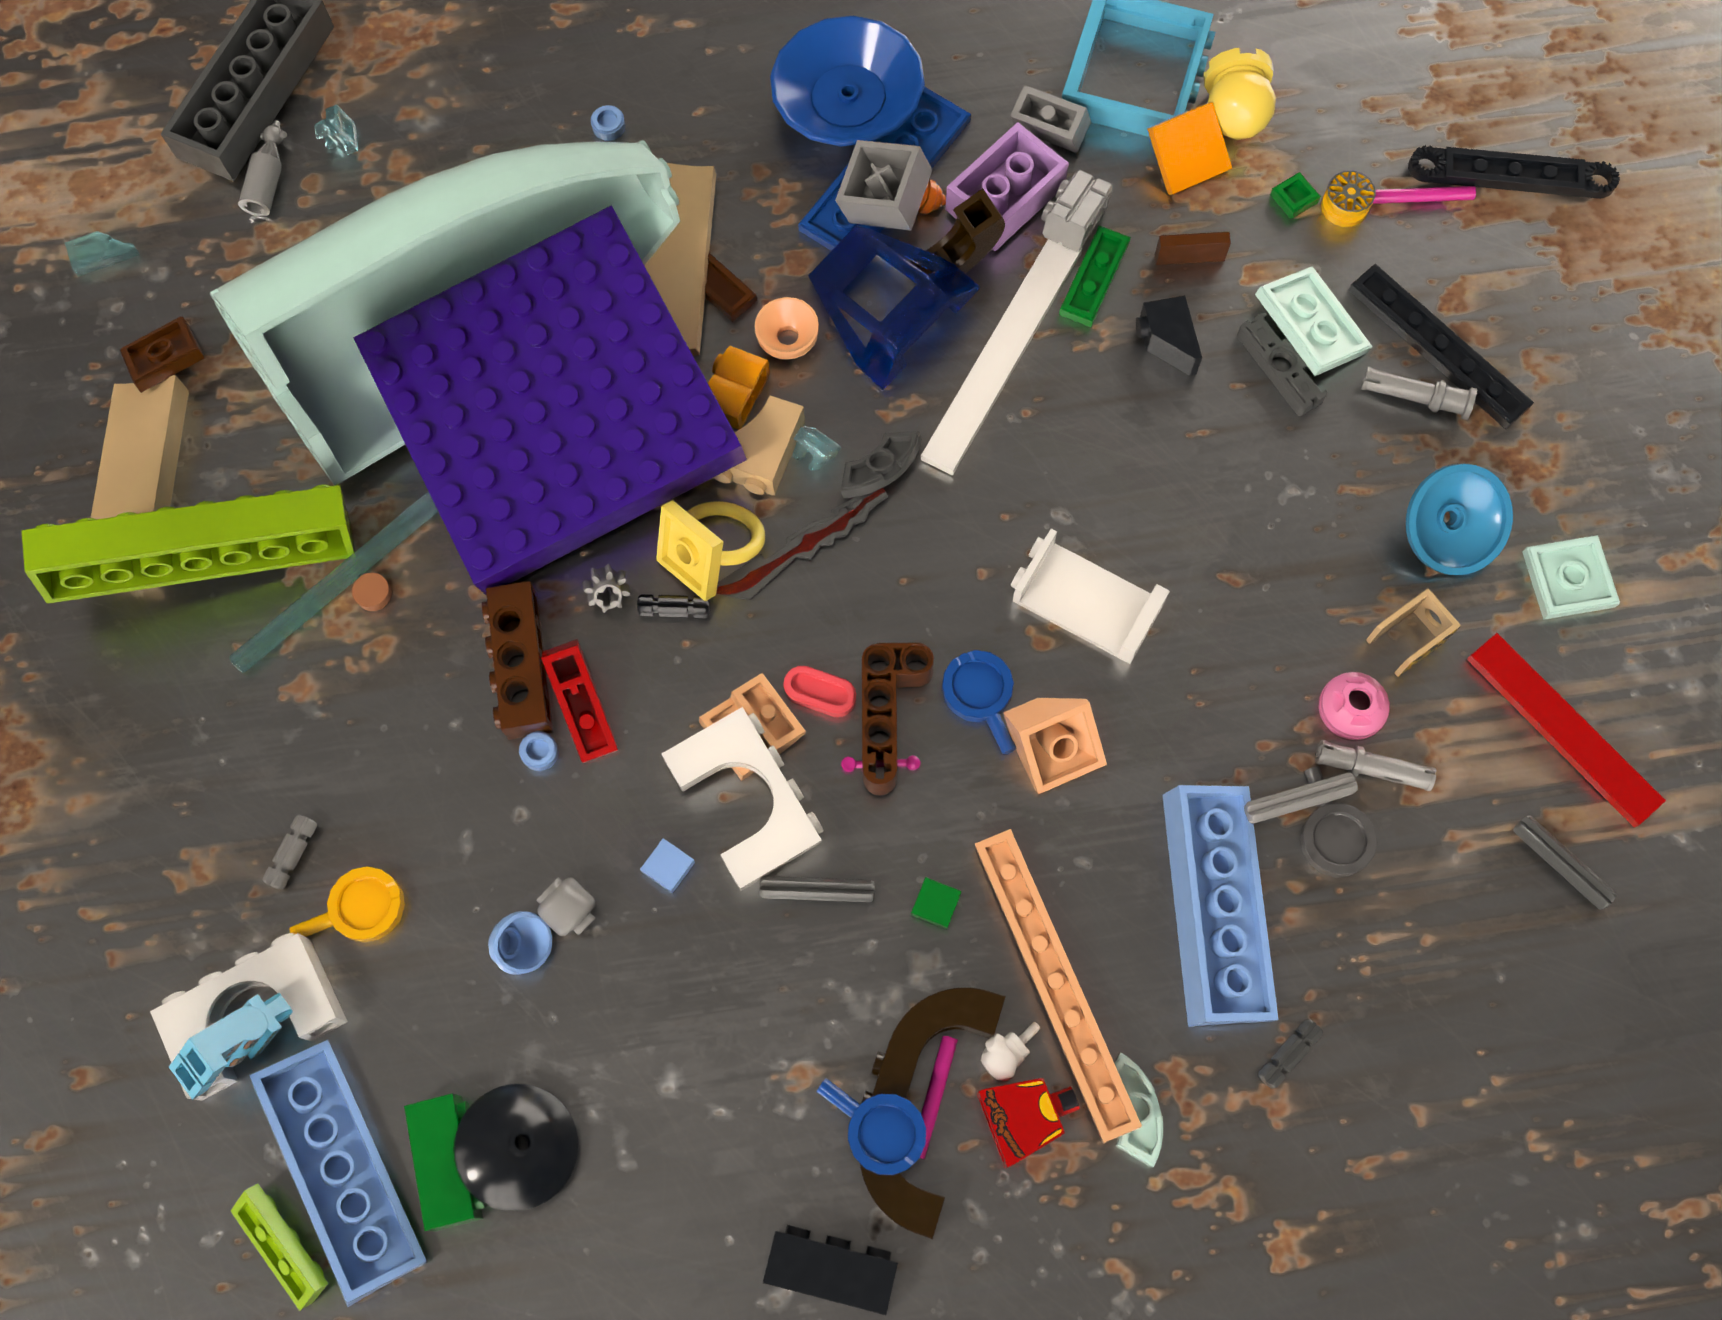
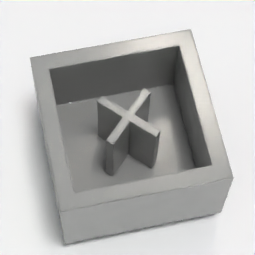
M857 140L835 201L849 223L912 230L932 173V168L920 146Z

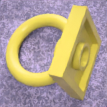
M672 500L661 506L656 561L700 598L707 601L716 596L720 566L742 564L758 555L765 543V530L763 524L754 513L734 503L711 501L698 504L686 511ZM709 516L731 517L740 521L749 529L751 539L746 546L740 549L722 551L723 541L700 523L699 520Z

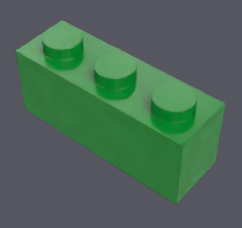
M453 1093L404 1106L424 1231H438L483 1219L482 1209L487 1206L477 1200L465 1188L455 1167L453 1153L455 1134L463 1115L470 1106L467 1101L463 1102L462 1096Z

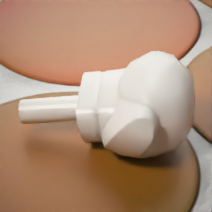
M1033 1022L1019 1037L1013 1032H1009L1005 1037L1000 1034L990 1037L985 1042L986 1048L981 1056V1062L987 1072L999 1081L1005 1082L1012 1079L1016 1069L1030 1054L1025 1044L1041 1029L1040 1026Z

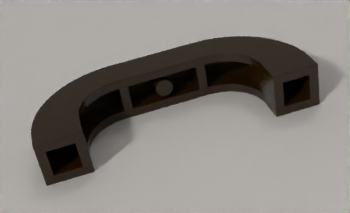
M953 988L937 992L921 1000L898 1023L891 1036L886 1053L878 1051L871 1075L878 1077L873 1093L865 1091L861 1104L866 1099L879 1094H896L906 1099L920 1054L926 1044L935 1036L947 1031L960 1030L988 1039L993 1037L1005 996L977 988ZM860 1164L862 1176L870 1195L887 1217L906 1230L933 1239L945 1197L915 1187L901 1173L896 1175H878L865 1169Z

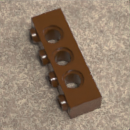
M530 581L486 588L487 601L482 602V614L485 624H490L491 636L485 637V644L489 659L493 658L495 671L489 672V681L492 693H497L498 706L493 707L496 729H501L509 740L524 738L536 731L554 733L547 672L541 659L544 647L537 593ZM520 621L519 626L515 630L510 632L504 631L505 626L509 622ZM516 655L524 656L523 661L518 666H508V662L512 657ZM528 690L527 697L523 701L512 702V697L517 691Z

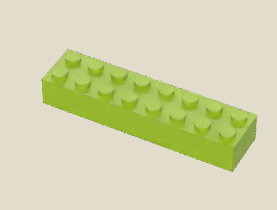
M322 484L312 489L301 491L280 490L273 495L259 497L244 495L230 501H203L195 506L181 508L161 507L153 512L139 514L124 512L111 518H82L75 523L61 525L41 524L33 529L21 530L25 573L47 604L355 557L350 518L340 485Z

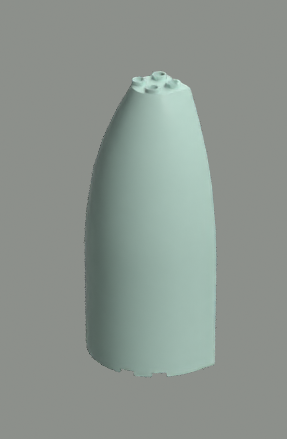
M644 140L637 143L576 142L544 144L494 153L424 177L382 196L211 291L210 295L245 355L266 384L267 389L283 413L286 414L313 457L334 486L405 445L353 337L611 205L641 261L645 265L680 222L676 207L679 205V199L670 185L669 179L672 177V173L668 164L663 158L657 159Z

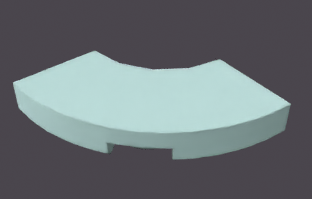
M1120 1052L1114 1064L1142 1127L1118 1137L1116 1146L1153 1168L1162 1145L1163 1116L1161 1115L1159 1102L1150 1080L1136 1063Z

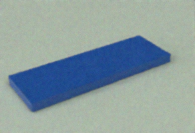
M924 86L917 110L897 131L874 142L920 146L931 168H933L970 123L971 114ZM846 166L800 221L798 227L800 232L855 265L885 227L848 222L835 201L847 169Z

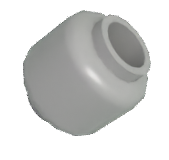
M558 877L536 899L540 903L537 908V915L559 936H565L572 930L579 935L595 919L590 913L595 906L594 897L574 878H566L562 881Z

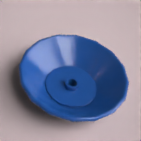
M854 15L823 19L798 31L779 51L770 75L773 103L787 125L812 141L839 147L855 145L857 140L874 142L897 131L917 110L925 86L921 57L908 38L882 21Z

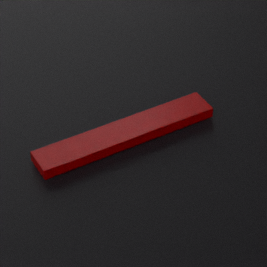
M1498 633L1494 634L1467 658L1504 698L1634 828L1644 822L1666 801Z

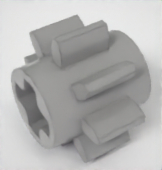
M610 564L597 570L591 568V580L583 581L584 592L588 593V605L597 604L602 608L603 612L616 606L622 608V596L630 595L629 584L625 583V571L616 572L611 568Z

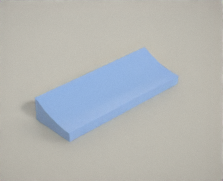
M1178 785L1162 794L1188 1027L1277 1021L1279 1019L1254 824L1248 821L1244 811L1246 803L1251 801L1249 786Z
M325 1040L249 1075L347 1307L426 1264V1258L329 1041Z

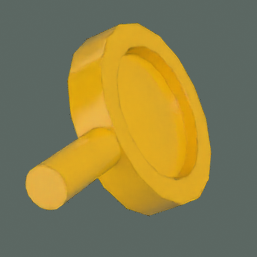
M367 866L352 869L341 876L332 887L327 901L328 912L291 926L289 928L290 933H299L308 937L334 926L337 931L351 940L360 942L380 940L392 932L401 920L405 906L403 890L396 879L381 869Z

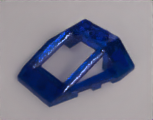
M857 225L808 275L858 369L882 390L907 366L903 354L943 312L950 308L956 314L980 289L977 283L953 263L928 251ZM876 255L916 284L881 322L842 292ZM907 259L919 264L920 266L932 271L933 273L927 275ZM838 307L872 333L866 348Z

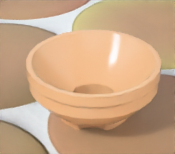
M783 297L772 300L763 306L755 319V334L760 346L766 353L779 359L788 360L803 356L811 350L818 338L819 322L815 311L809 304L797 298ZM785 330H792L798 334V339L791 345H785L779 342L778 336Z

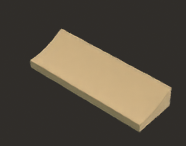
M667 163L672 173V177L669 179L670 185L679 199V205L676 207L680 222L644 266L692 355L695 356L700 355L705 284L707 282L708 254L710 250L717 174L714 166H689Z
M176 375L170 376L168 379L142 393L134 383L114 384L91 518L104 519L116 517L124 512L139 514L153 512L161 507H171L189 390Z

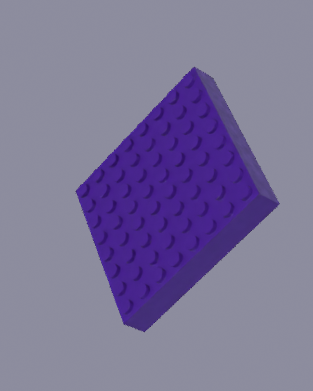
M612 205L353 337L474 585L485 595L486 588L508 585L747 460L737 436Z

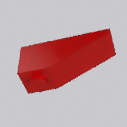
M578 639L542 651V662L581 762L584 763L617 751L618 747Z

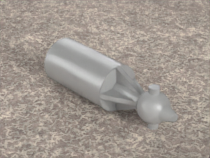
M274 120L271 125L264 129L263 133H260V138L265 141V144L256 153L251 155L238 205L243 211L251 215L267 216L270 214L282 168L277 145H280L283 139L287 137V133L281 130L280 121Z

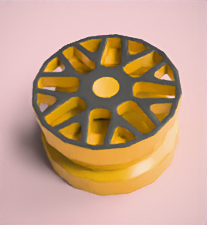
M1357 171L1337 173L1329 181L1321 201L1322 213L1332 224L1340 227H1353L1360 224L1367 217L1375 199V186L1371 179L1363 173ZM1352 175L1355 176V181L1351 180ZM1364 182L1368 183L1366 186L1362 185Z

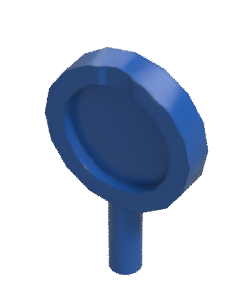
M974 650L963 653L953 659L944 672L942 692L945 703L955 715L964 720L973 722L987 721L1002 754H1009L1016 750V746L1000 714L1004 712L1011 701L1014 684L1011 671L1001 658L991 652Z
M825 1078L816 1092L851 1117L848 1127V1142L853 1156L865 1169L878 1175H896L908 1170L919 1160L926 1144V1126L921 1112L911 1101L896 1094H879L866 1099L860 1104Z

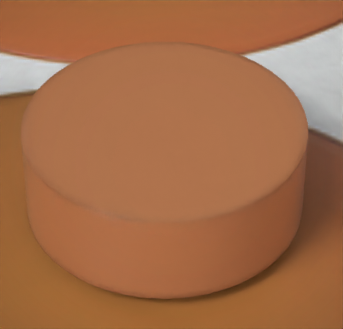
M366 573L354 582L352 596L362 609L378 611L390 602L392 588L382 575Z

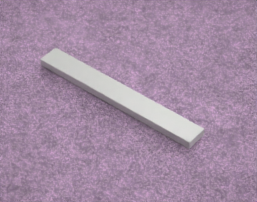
M1047 240L921 454L922 461L953 476L1079 259L1082 248L1080 251L1075 252L1062 246V242L1056 243L1052 240Z

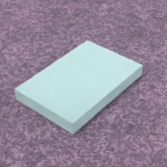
M1313 266L1261 286L1255 293L1256 297L1314 376L1367 354L1373 347Z

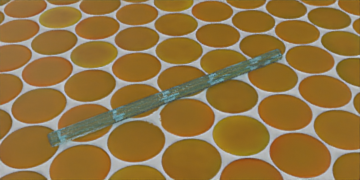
M429 492L419 498L232 653L229 657L231 663L242 673L249 670L435 515L438 510Z

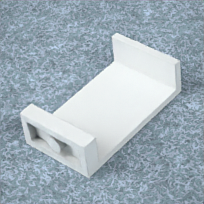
M1050 529L1045 539L1038 537L1029 553V557L1033 559L1028 568L1020 567L1011 583V587L1015 588L1013 602L1131 664L1170 591L1156 584L1152 593L1137 587L1056 544L1057 531Z

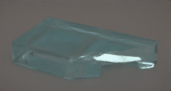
M99 231L65 242L72 269L78 277L139 255L138 250L133 244L117 241Z

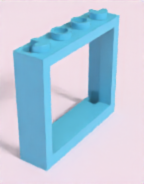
M1092 0L1062 93V99L1086 107L1092 123L1150 137L1147 128L1189 111L1186 110L1188 103L1195 104L1200 88V83H1196L1195 78L1196 76L1203 77L1208 56L1202 54L1204 49L1211 50L1216 33L1210 31L1214 14L1158 0ZM1103 19L1196 41L1174 115L1080 92Z

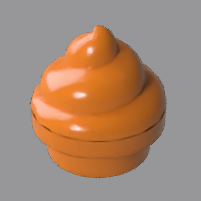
M929 179L918 210L922 214H929L933 210H938L941 206L946 205V196L942 193L941 187L937 185L936 181Z

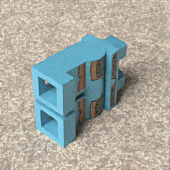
M280 993L264 1002L257 994L247 1000L242 1008L235 1010L190 1037L169 1068L193 1100L209 1089L225 1067L239 1065L247 1055L250 1059H253L261 1054L281 1029L280 1023L289 1018L293 1011Z

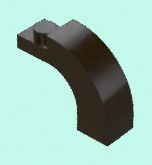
M983 188L953 209L957 216L956 222L941 240L904 266L925 297L953 277L957 280L967 273L991 251L1002 236L1005 229V221Z

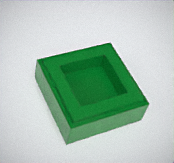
M1300 172L1272 188L1270 194L1290 219L1316 205L1321 197Z
M925 877L911 916L947 930L962 891Z

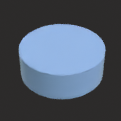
M606 105L599 107L591 116L593 132L601 140H615L622 136L625 131L626 124L623 113L615 106Z
M536 731L528 734L521 741L519 755L528 768L534 771H544L556 763L559 757V747L550 734Z

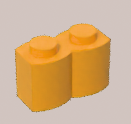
M729 346L724 354L720 353L716 357L712 368L714 375L709 380L708 385L731 427L740 430L747 421L755 401L768 380L770 369L768 360Z

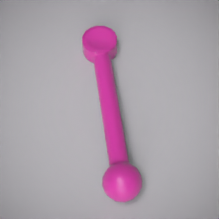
M914 755L909 756L907 759H897V767H907L910 770L918 769L921 764L920 759ZM845 757L841 762L842 769L845 772H852L855 768H862V760L855 761L852 757ZM876 760V768L884 767V760Z

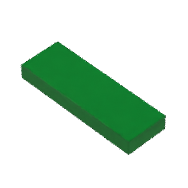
M1098 226L1059 311L1060 316L1092 327L1130 244L1131 237L1103 226Z

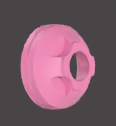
M1348 672L1336 676L1326 684L1319 697L1318 709L1322 721L1331 732L1341 738L1358 741L1372 737L1382 729L1390 712V702L1384 687L1376 679L1363 673ZM1359 690L1366 693L1370 700L1369 708L1365 710L1354 708L1349 702L1350 692Z

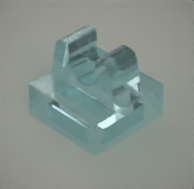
M338 105L326 108V118L315 124L316 138L321 139L324 137L325 147L328 149L340 148L346 155L357 152L358 143L355 122Z
M801 427L794 437L797 444L793 452V458L802 460L805 454L810 452L812 454V462L809 464L808 469L815 471L821 469L829 459H835L842 447L815 427Z

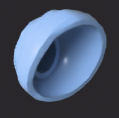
M528 911L511 913L494 926L489 936V955L498 967L508 974L521 975L533 972L546 961L551 952L552 933L550 927L536 913Z

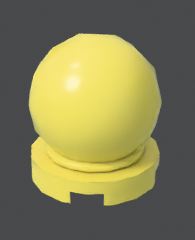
M1233 48L1213 57L1209 61V69L1203 74L1204 87L1209 93L1208 102H1213L1222 135L1235 140L1256 136L1269 124L1275 110L1276 96L1270 84L1273 77V65L1269 54L1261 49H1256V54H1240V48Z

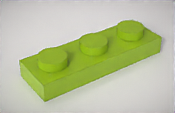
M257 1183L244 1190L230 1211L294 1304L301 1311L316 1300L328 1285V1282L324 1278L320 1265L310 1258L301 1245L297 1232L286 1224L277 1211L273 1198L265 1194Z

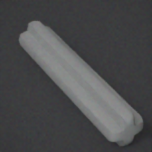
M1345 773L1249 801L1244 806V811L1248 821L1254 824L1353 795L1358 790V785L1352 773Z

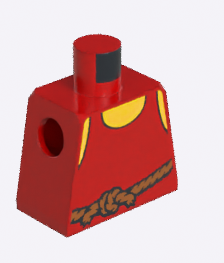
M1043 1078L986 1088L977 1093L1004 1168L1018 1163L1065 1134L1059 1117L1080 1110L1078 1100L1071 1086L1050 1094Z

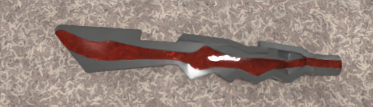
M882 488L870 494L855 497L832 509L833 514L829 517L815 521L786 538V546L767 559H764L762 554H760L719 581L716 594L751 600L794 559L803 558L811 560L821 546H832L835 543V539L848 536L854 525L865 522L870 510L888 498L886 491Z

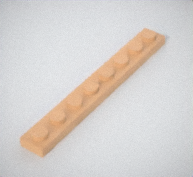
M1011 829L975 843V848L1103 1144L1141 1128L1140 1120Z

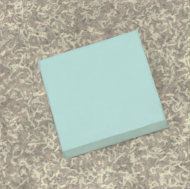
M1598 535L1530 546L1522 551L1543 620L1615 608L1620 604Z

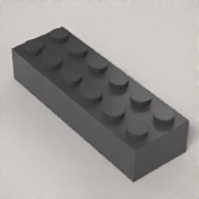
M322 0L249 1L161 132V136L177 159L235 181L261 141L260 133H263L264 129L272 124L334 28Z

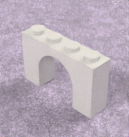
M743 707L662 753L664 761L682 791L687 790L712 774L730 767L749 769L762 777L769 786L774 806L766 825L753 836L720 854L740 891L819 845L822 840L818 834L824 831L813 812L806 814L799 803L804 796L794 779L786 781L779 768L784 766V763L775 747L772 745L767 748L760 735L765 733L760 721L754 713L747 715Z
M299 933L282 935L276 938L271 943L272 947L259 954L258 952H253L236 960L235 967L223 973L219 971L206 975L199 980V986L187 992L179 991L165 997L161 1001L162 1005L150 1011L171 1063L190 1037L222 1019L229 1004L239 994L254 987L268 986L283 996L293 1011L290 1019L299 1038L314 1041L347 1023L348 1021L311 940ZM225 1067L209 1089L194 1100L203 1101L238 1082L233 1067ZM181 1085L186 1098L191 1099V1097L188 1095V1093Z

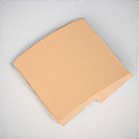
M763 673L733 690L731 698L699 717V723L705 729L743 707L747 715L752 713L756 715L765 733L760 735L767 748L773 745L779 755L806 732ZM732 767L741 781L755 773L746 768Z

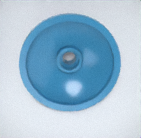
M1471 464L1448 465L1427 476L1413 493L1406 513L1407 538L1417 558L1432 570L1448 575H1466L1489 565L1506 545L1513 523L1512 502L1504 484L1489 470ZM1446 512H1449L1450 519L1445 523L1444 515Z

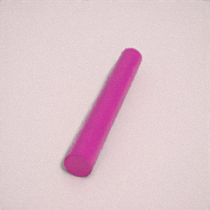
M1476 187L1375 190L1376 196L1373 204L1474 200L1476 197Z
M942 1036L921 1111L926 1126V1144L920 1156V1159L924 1160L958 1042L957 1039L949 1036Z

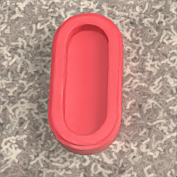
M808 666L794 667L788 671L784 678L785 694L791 702L833 717H843L849 714L856 705L855 688L851 682L844 678Z

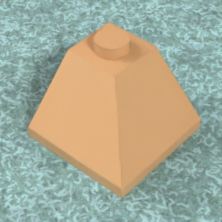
M1036 698L1003 712L1018 756L1038 794L1107 765L1090 702L1087 699Z

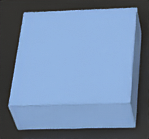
M663 838L640 870L673 894L695 864V860Z

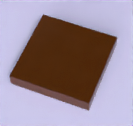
M183 316L120 349L133 383L141 393L205 359L189 324Z

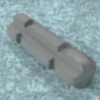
M303 815L295 817L290 826L293 829L291 834L287 833L272 860L275 862L273 868L269 866L263 877V881L276 889H283L290 878L287 875L289 870L293 871L308 844L305 842L306 838H311L317 827L315 821Z

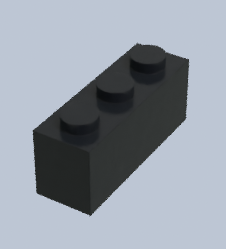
M791 1225L786 1226L785 1233L775 1231L763 1279L764 1284L886 1316L898 1262L890 1260L892 1252L867 1246L866 1254L849 1250L851 1241L827 1235L825 1243L809 1239L810 1230Z

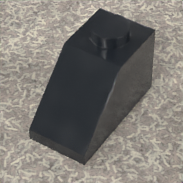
M1185 295L1144 302L1140 317L1136 318V331L1139 339L1144 338L1147 351L1189 376L1196 375L1202 360V354Z

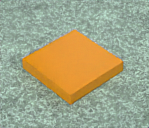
M1207 102L1147 128L1168 195L1176 194L1232 169L1213 102Z

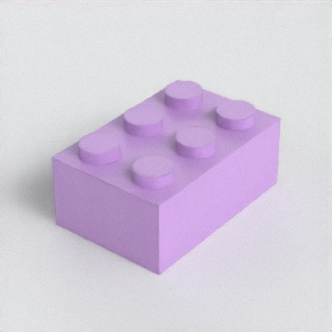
M1017 122L947 186L945 210L957 219L953 209L983 188L1005 221L1004 232L992 248L996 251L1056 195L1061 182L1067 177L1069 162Z

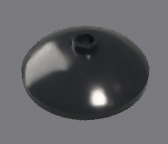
M509 1084L495 1088L478 1098L463 1115L454 1139L455 1167L465 1188L483 1204L503 1211L532 1209L554 1197L567 1183L574 1170L578 1155V1136L574 1121L562 1102L544 1089L527 1084ZM516 1136H524L528 1140L526 1150L516 1148L514 1143Z

